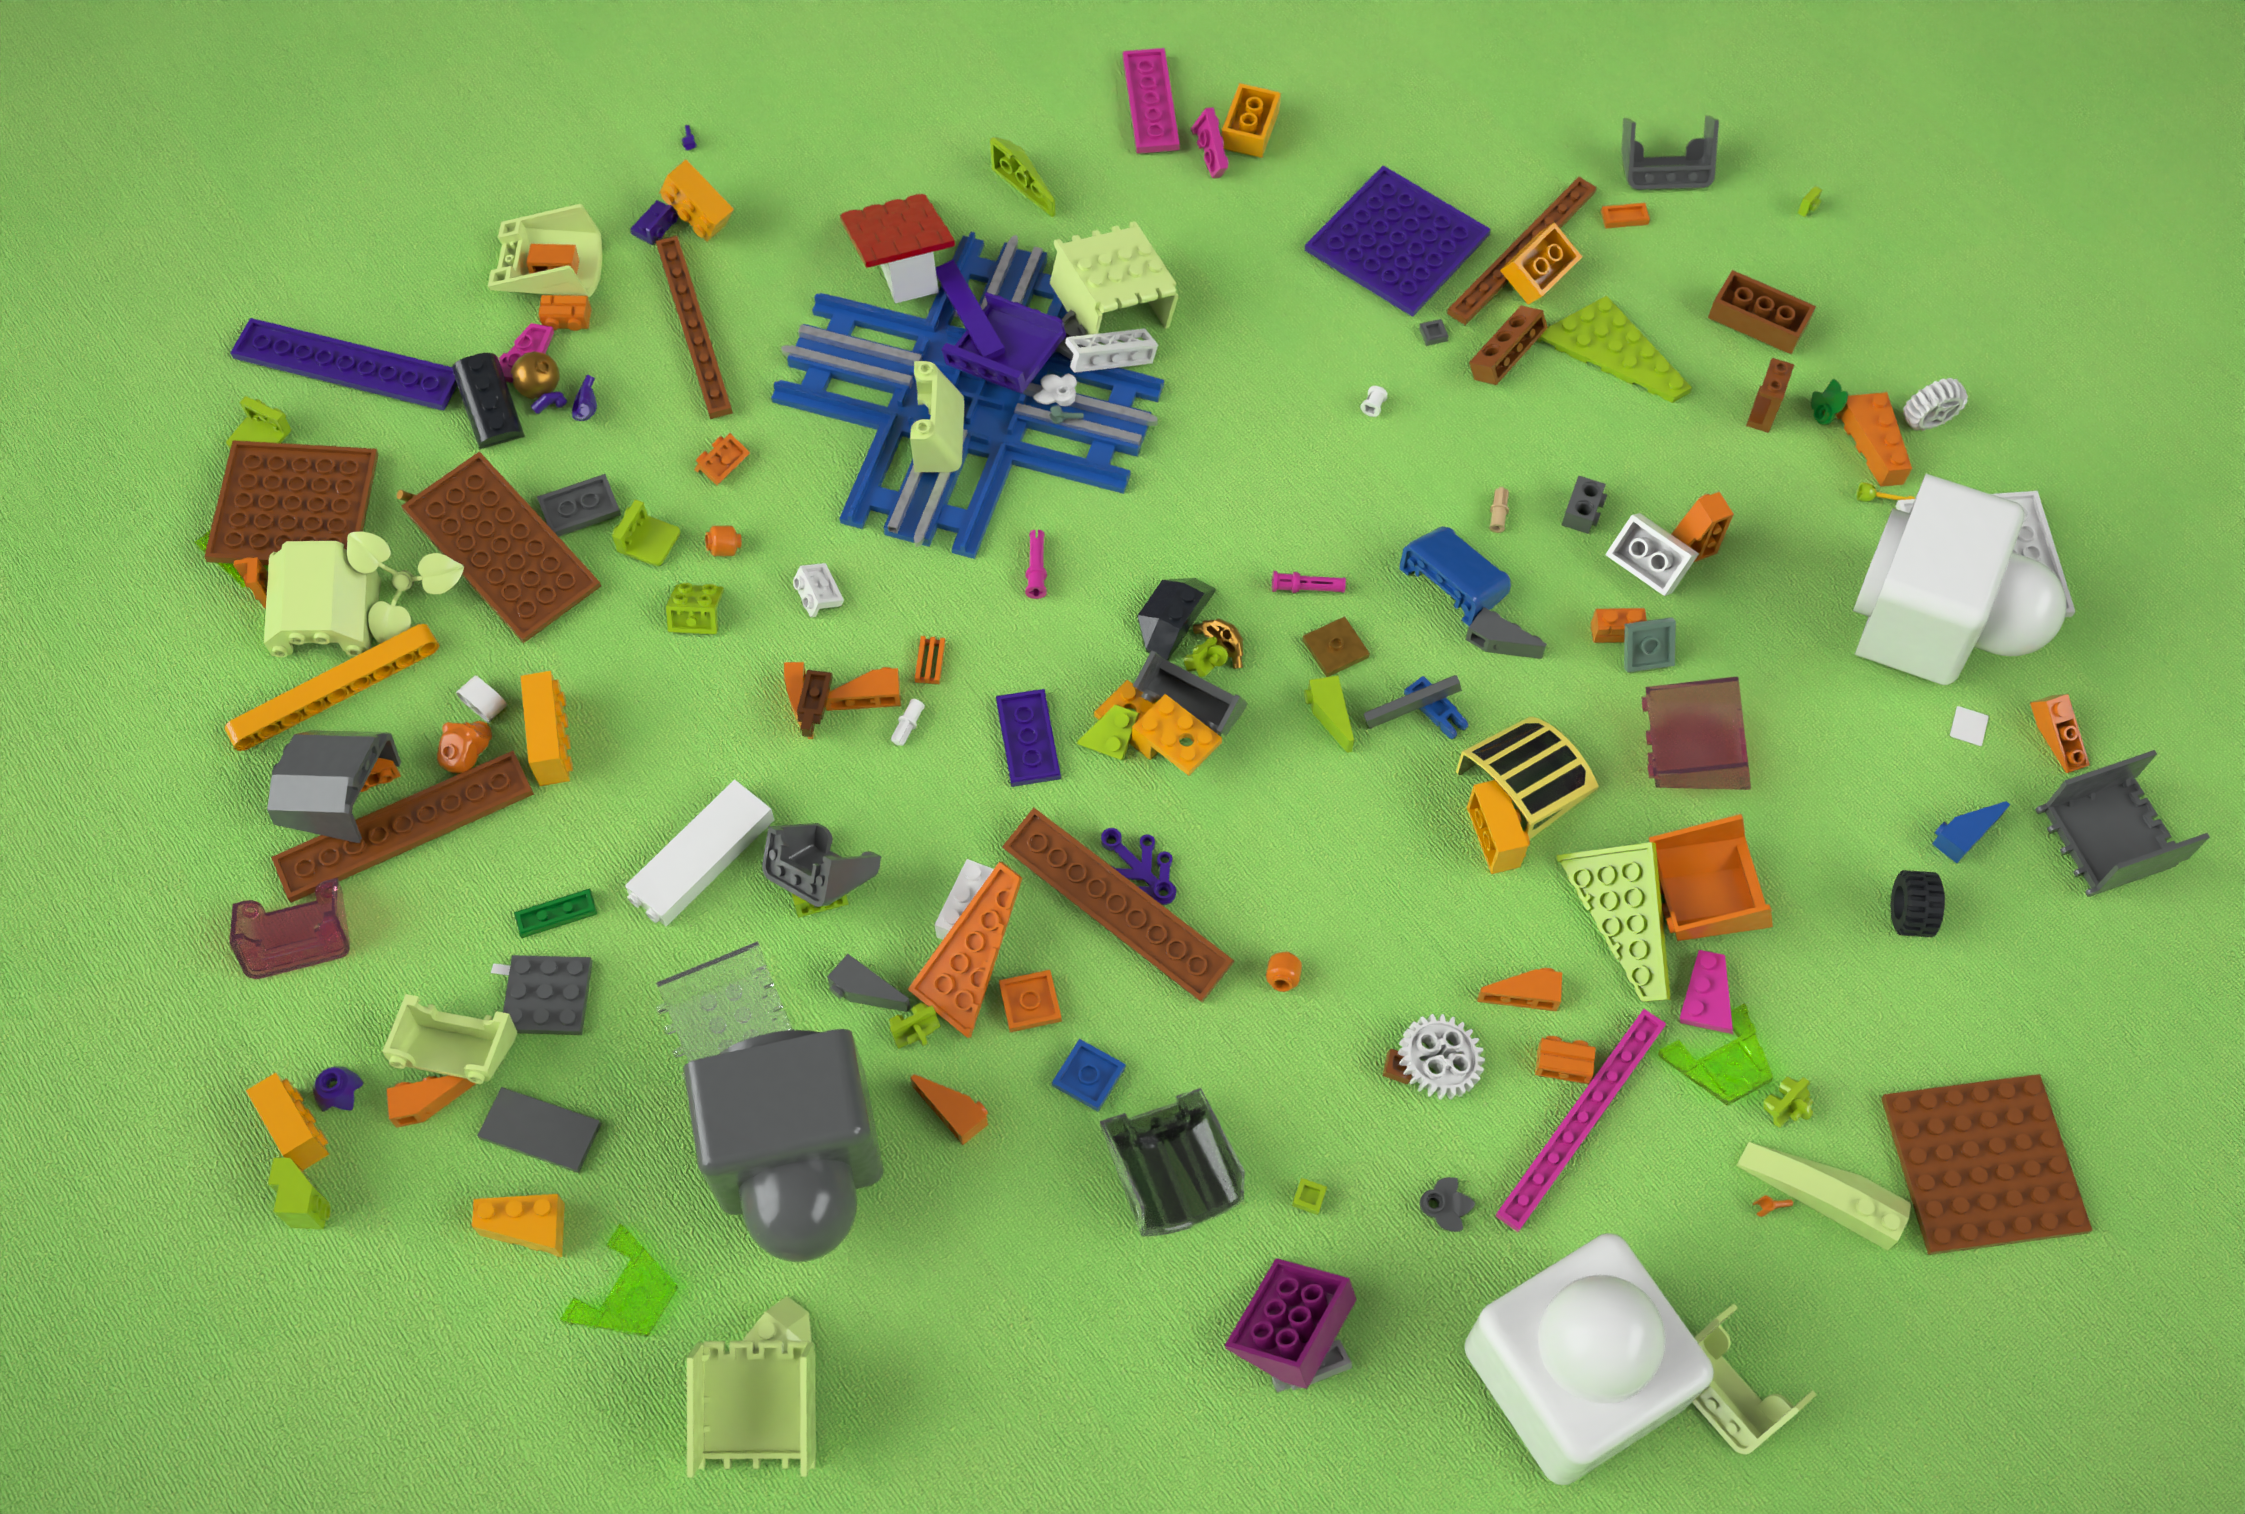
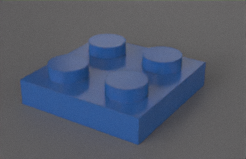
M1079 1039L1052 1081V1086L1099 1112L1125 1070L1126 1064Z

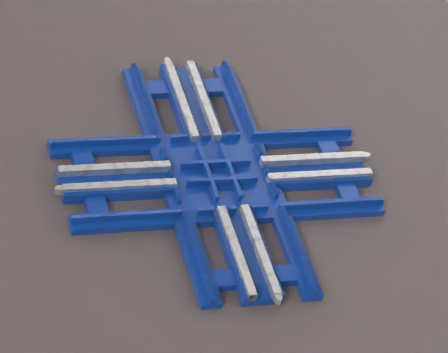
M970 232L969 237L962 236L952 260L956 263L967 284L970 279L987 283L979 301L982 310L987 305L985 293L988 292L1012 302H1018L1026 307H1029L1033 295L1052 299L1047 315L1062 319L1068 313L1050 284L1052 275L1043 273L1047 263V252H1043V248L1034 247L1032 252L1017 249L1018 237L1014 235L1008 243H1004L997 261L980 257L984 247V240L976 239L975 232ZM942 286L939 288V293H937L926 319L823 293L816 294L812 312L815 316L831 319L827 329L801 324L798 330L799 339L796 346L785 345L781 347L783 355L788 357L789 367L806 371L807 373L801 385L783 380L775 381V391L771 397L772 403L877 430L839 518L840 523L863 529L870 511L889 515L884 525L885 535L915 543L916 547L921 545L930 547L937 528L957 533L952 546V553L975 559L1012 465L1124 494L1131 471L1110 465L1115 451L1138 457L1148 427L1156 426L1158 419L1156 416L1151 415V412L1133 408L1132 405L1135 397L1158 403L1164 387L1163 379L1118 367L1074 373L1070 368L1072 360L1057 351H1054L1022 394L946 365L941 350L946 343L955 346L967 330L950 325L956 311ZM855 326L914 340L916 343L913 350L909 351L854 337L851 334ZM914 361H928L935 364L964 397L962 465L955 472H914L912 459L899 492L883 488L881 485L902 436L910 438L911 427L914 422L931 419L928 407L925 404L918 405L917 384L914 375ZM1051 374L1057 375L1060 378L1066 374H1071L1079 383L1112 391L1108 401L1076 393L1075 401L1069 406H1060L1057 402L1046 405L1037 402L1033 397L1043 390L1041 379ZM831 378L892 393L893 396L888 407L827 392L826 389ZM1060 406L1063 413H1083L1084 417L1083 419H1065L1062 423L1055 424L1049 416L1052 413L1050 408ZM1031 429L1090 444L1091 447L1087 457L1083 458L1025 443L1022 440L1026 430ZM969 453L988 459L966 510L947 504Z

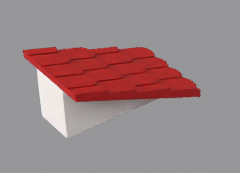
M925 194L911 195L905 200H891L884 205H870L863 210H849L840 215L841 223L865 267L870 268L881 265L895 303L939 293L933 252L954 247L955 240Z

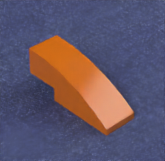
M784 662L786 690L793 714L797 720V709L806 676L804 662Z

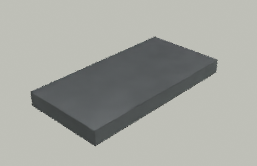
M501 1087L477 1136L479 1139L579 1173L602 1123L600 1120Z

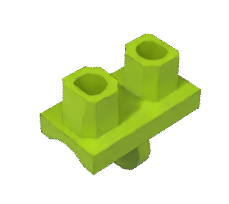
M1209 637L1202 645H1197L1193 648V654L1184 657L1186 670L1188 672L1197 671L1198 677H1205L1215 666L1219 667L1226 663L1228 653L1224 647L1216 645V637Z
M921 1002L913 1006L911 1010L912 1016L904 1019L902 1015H896L889 1019L891 1026L889 1029L898 1049L918 1040L922 1046L928 1044L926 1036L941 1027L932 1005L927 1007Z
M1787 1076L1779 1086V1092L1784 1094L1785 1097L1780 1099L1774 1094H1770L1764 1100V1109L1773 1116L1774 1125L1781 1128L1790 1117L1792 1120L1797 1121L1800 1117L1808 1120L1813 1116V1111L1810 1108L1813 1100L1809 1098L1810 1092L1807 1089V1086L1810 1084L1809 1080L1802 1077L1798 1082Z

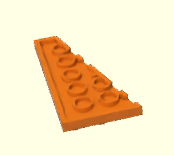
M1003 862L997 864L907 989L927 1006L932 1005L937 1014L967 1038L972 1036L1022 882V877Z

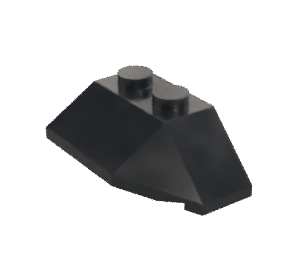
M1196 578L1162 580L1137 617L1146 652L1150 653L1152 650L1168 661L1216 591V588Z

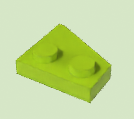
M1114 705L1078 740L1077 744L1123 760L1132 737V726L1137 722L1140 713Z

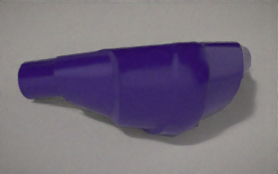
M586 375L572 407V418L577 421L590 419L597 410L596 397L591 388L595 378L590 375Z

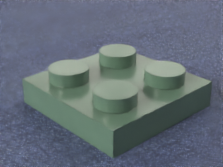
M1673 617L1625 624L1624 669L1627 673L1675 666L1676 621Z

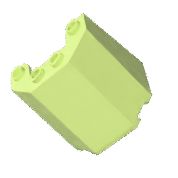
M286 541L280 551L273 552L269 556L264 644L270 654L276 657H286L293 653L294 647L292 644L301 645L304 643H318L322 645L339 643L342 650L347 655L353 657L371 649L373 634L369 627L368 616L370 609L379 599L381 578L377 570L372 573L356 571L348 561L347 550L344 549V544L338 541Z

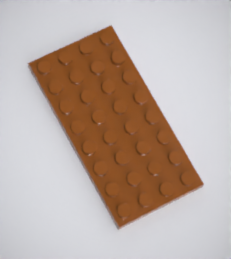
M480 451L401 506L407 516L443 555L464 566L462 573L464 579L523 644L601 587L600 581Z

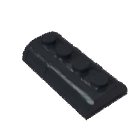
M486 352L465 357L455 362L452 370L478 448L483 449L525 437L497 355Z

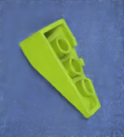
M992 137L990 139L992 170L1047 214L1054 217L1056 215L1055 199L1024 150L1010 140Z

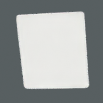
M1957 706L1950 736L1982 746L1989 716Z

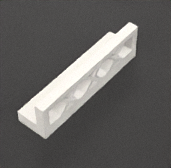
M1146 329L1067 337L1065 342L1074 353L1070 366L1074 373L1151 364L1158 344ZM1077 344H1080V345H1083V346H1086V347H1080V348H1079Z

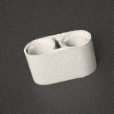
M476 675L456 692L462 702L486 722H490L507 706L506 701Z

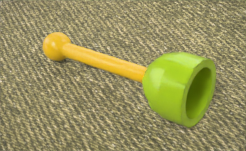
M1865 482L1859 484L1856 496L1858 501L1863 502L1872 501L1875 497L1892 500L1915 499L1914 496L1903 497L1876 492L1874 485Z

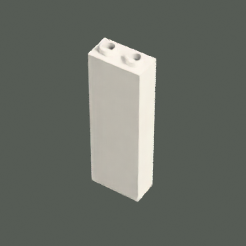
M733 780L625 885L629 894L627 896L628 900L635 907L642 906L647 910L645 913L653 922L657 923L660 921L664 926H668L774 821L772 809L739 782Z

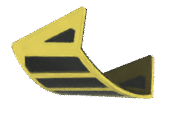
M1531 716L1462 751L1456 770L1458 775H1462L1477 764L1488 773L1508 794L1526 819L1527 824L1524 831L1528 833L1529 840L1599 787L1589 765L1576 747L1555 727Z

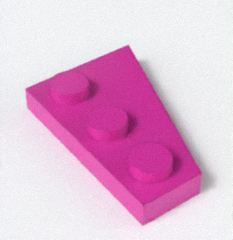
M1205 108L1191 127V131L1193 134L1198 135L1199 140H1197L1199 149L1203 148L1205 151L1204 161L1211 177L1220 178L1228 169V158L1224 153L1223 137L1220 136L1219 120L1215 115L1214 108Z

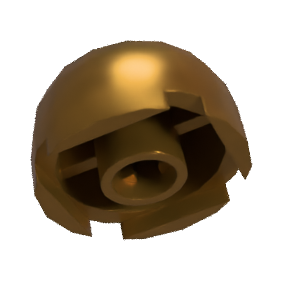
M533 351L525 353L517 359L511 369L514 387L522 395L530 399L540 398L545 393L553 392L560 380V373L556 362L549 355L542 352Z

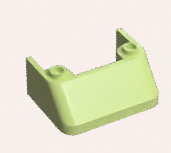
M1733 1304L1694 1337L1711 1361L1714 1374L1710 1385L1692 1403L1736 1452L1749 1454L1799 1412L1817 1394L1812 1390L1793 1406L1780 1394H1771L1762 1401L1722 1357L1730 1348L1731 1342L1728 1333L1720 1324L1738 1309Z

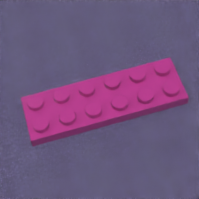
M1165 48L1123 51V64L1136 153L1179 150L1180 143Z

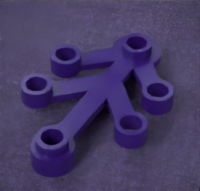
M1108 828L1104 830L1101 835L1102 846L1106 850H1114L1132 869L1113 868L1128 880H1144L1149 886L1138 887L1161 905L1173 902L1177 891L1175 885L1169 881V871L1173 860L1172 855L1165 851L1158 854L1157 865L1160 867L1158 880L1151 873L1152 850L1155 848L1153 836L1146 834L1140 838V848L1142 850V862H1140L1121 843L1122 836L1117 829ZM1113 839L1116 843L1108 844L1107 841ZM1150 841L1152 844L1145 846L1143 842ZM1162 858H1168L1169 862L1162 863L1160 860ZM1167 891L1168 895L1161 896L1159 892Z

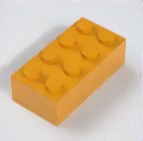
M551 671L522 675L520 677L529 765L539 786L570 781L569 772L573 771L571 757L567 753V750L571 749L569 735L565 734V728H568L569 725L567 715L563 713V707L566 706V698L564 692H561L560 682L558 679L554 680Z

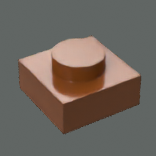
M1391 1048L1387 1052L1382 1076L1404 1084H1408L1412 1078L1411 1074H1403L1407 1066L1399 1065L1404 1056L1399 1055L1397 1050Z

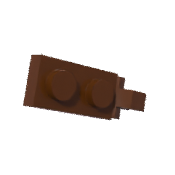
M807 670L797 709V720L802 722L800 727L802 736L812 737L815 724L820 725L821 720H823L833 679L830 672Z

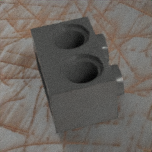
M1578 476L1562 521V526L1589 534L1591 526H1597L1601 514L1597 512L1598 507L1603 508L1607 494H1604L1603 491L1606 484Z

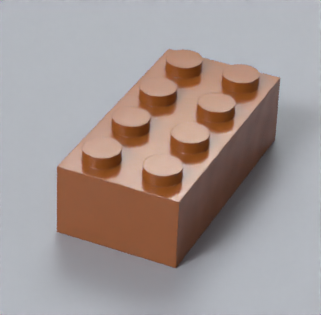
M1732 270L1716 296L1708 318L1792 355L1812 318L1816 306Z

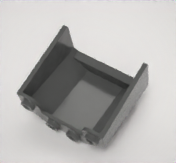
M310 730L294 734L290 743L284 747L280 761L274 765L272 770L267 811L273 824L360 843L362 837L352 814L353 805L378 758L392 760L396 767L400 766L401 760L392 734L388 732Z

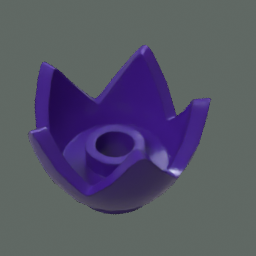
M329 1067L323 1070L314 1081L313 1094L315 1101L322 1112H325L332 1106L342 1110H353L354 1091L360 1088L364 1082L347 1067ZM337 1081L334 1087L329 1088L331 1082Z

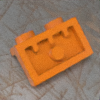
M731 433L725 438L720 436L711 445L714 449L709 453L704 451L696 459L698 464L694 470L697 473L701 470L717 486L750 454Z
M258 557L234 560L233 566L243 578L246 587L252 590L255 599L259 600L266 609L267 570Z

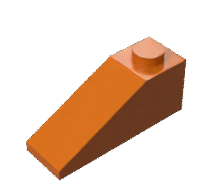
M883 667L872 670L830 691L826 710L901 706L898 668Z
M1552 968L1535 969L1483 986L1479 992L1477 1002L1557 1011L1561 1003L1562 972H1556Z
M914 1074L910 1077L912 1087L962 1145L988 1126L986 1116L988 1111L981 1102L977 1101L975 1103L970 1096Z

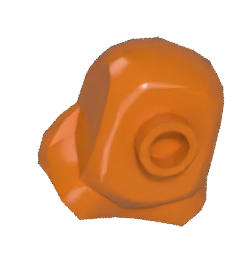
M483 721L465 722L464 724L445 723L442 726L443 734L438 747V764L444 770L455 774H461L470 770L475 765L479 754L486 749L489 740L492 739L489 725Z

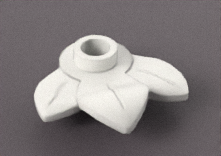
M1054 374L1046 375L1041 379L1043 390L1033 397L1042 404L1048 405L1057 402L1060 406H1069L1075 401L1077 380L1071 374H1066L1062 378Z

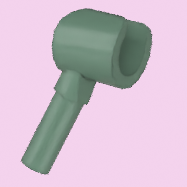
M1060 406L1050 408L1052 413L1049 416L1055 424H1060L1065 419H1083L1084 417L1083 413H1063Z

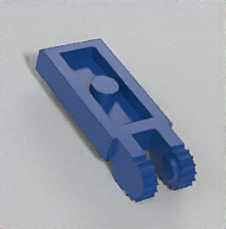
M1422 676L1404 690V695L1406 696L1432 684ZM1447 698L1419 708L1450 739L1455 738L1457 732L1447 719L1451 717L1452 722L1460 730H1465L1469 725Z

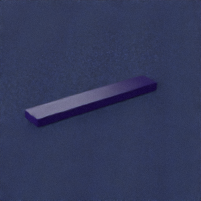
M954 260L935 267L939 283L980 355L991 360L1006 353L1003 344Z

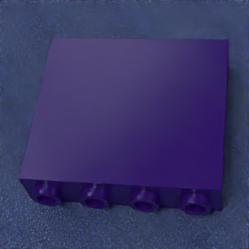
M986 292L987 305L983 312L1003 344L1006 353L991 360L982 357L966 331L955 346L946 343L941 350L945 363L1022 394L1066 337L1063 320L1056 316L1042 313L1037 309L1023 306L1018 302L1004 299L999 295Z

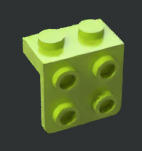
M245 396L239 403L247 417L227 439L226 444L231 449L233 440L282 443L292 429L286 420L285 413L280 409H272L259 399L253 400Z
M635 499L631 507L625 510L621 523L614 528L612 538L617 552L658 567L666 559L681 531L675 525L648 516L644 502Z

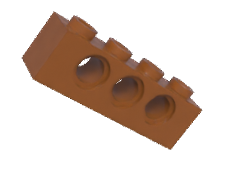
M1520 306L1469 362L1474 380L1497 385L1547 330L1548 327L1543 310Z

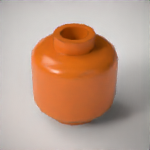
M712 526L710 531L705 534L706 550L710 551L713 556H734L737 548H741V534H737L733 526Z
M1280 952L1272 955L1267 966V982L1280 992H1286L1297 987L1300 982L1302 963L1298 957L1290 952Z

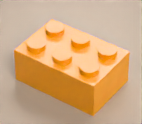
M1239 83L1222 128L1223 149L1262 158L1279 113L1281 93Z
M684 160L666 176L659 192L662 199L677 210L679 217L687 221L693 227L694 232L706 241H709L726 226L734 210L687 160Z
M1554 222L1540 231L1500 271L1529 305L1541 298L1582 256Z
M1496 780L1475 784L1467 805L1468 813L1491 874L1520 868L1526 856L1527 848L1530 845L1528 833L1522 830L1520 824L1521 815L1519 810L1514 808L1512 798Z
M274 1073L246 1090L284 1158H291L302 1170H305L329 1155L325 1147L329 1143L327 1138L314 1124L316 1120L308 1108H305L302 1103L304 1101L302 1095L296 1087H293L288 1078L282 1080L277 1073Z

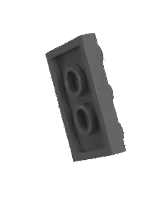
M606 474L537 497L547 525L558 537L621 515Z

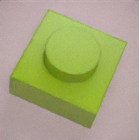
M1814 186L1803 198L1797 213L1806 217L1810 211L1814 212L1821 203L1819 198L1822 189Z
M1301 1178L1292 1206L1318 1215L1327 1187Z

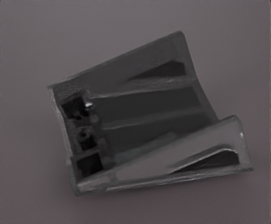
M1201 1088L1177 1095L1176 1103L1128 1118L1126 1113L1100 1121V1127L1141 1236L1165 1235L1195 1227L1222 1215L1244 1201L1245 1171Z

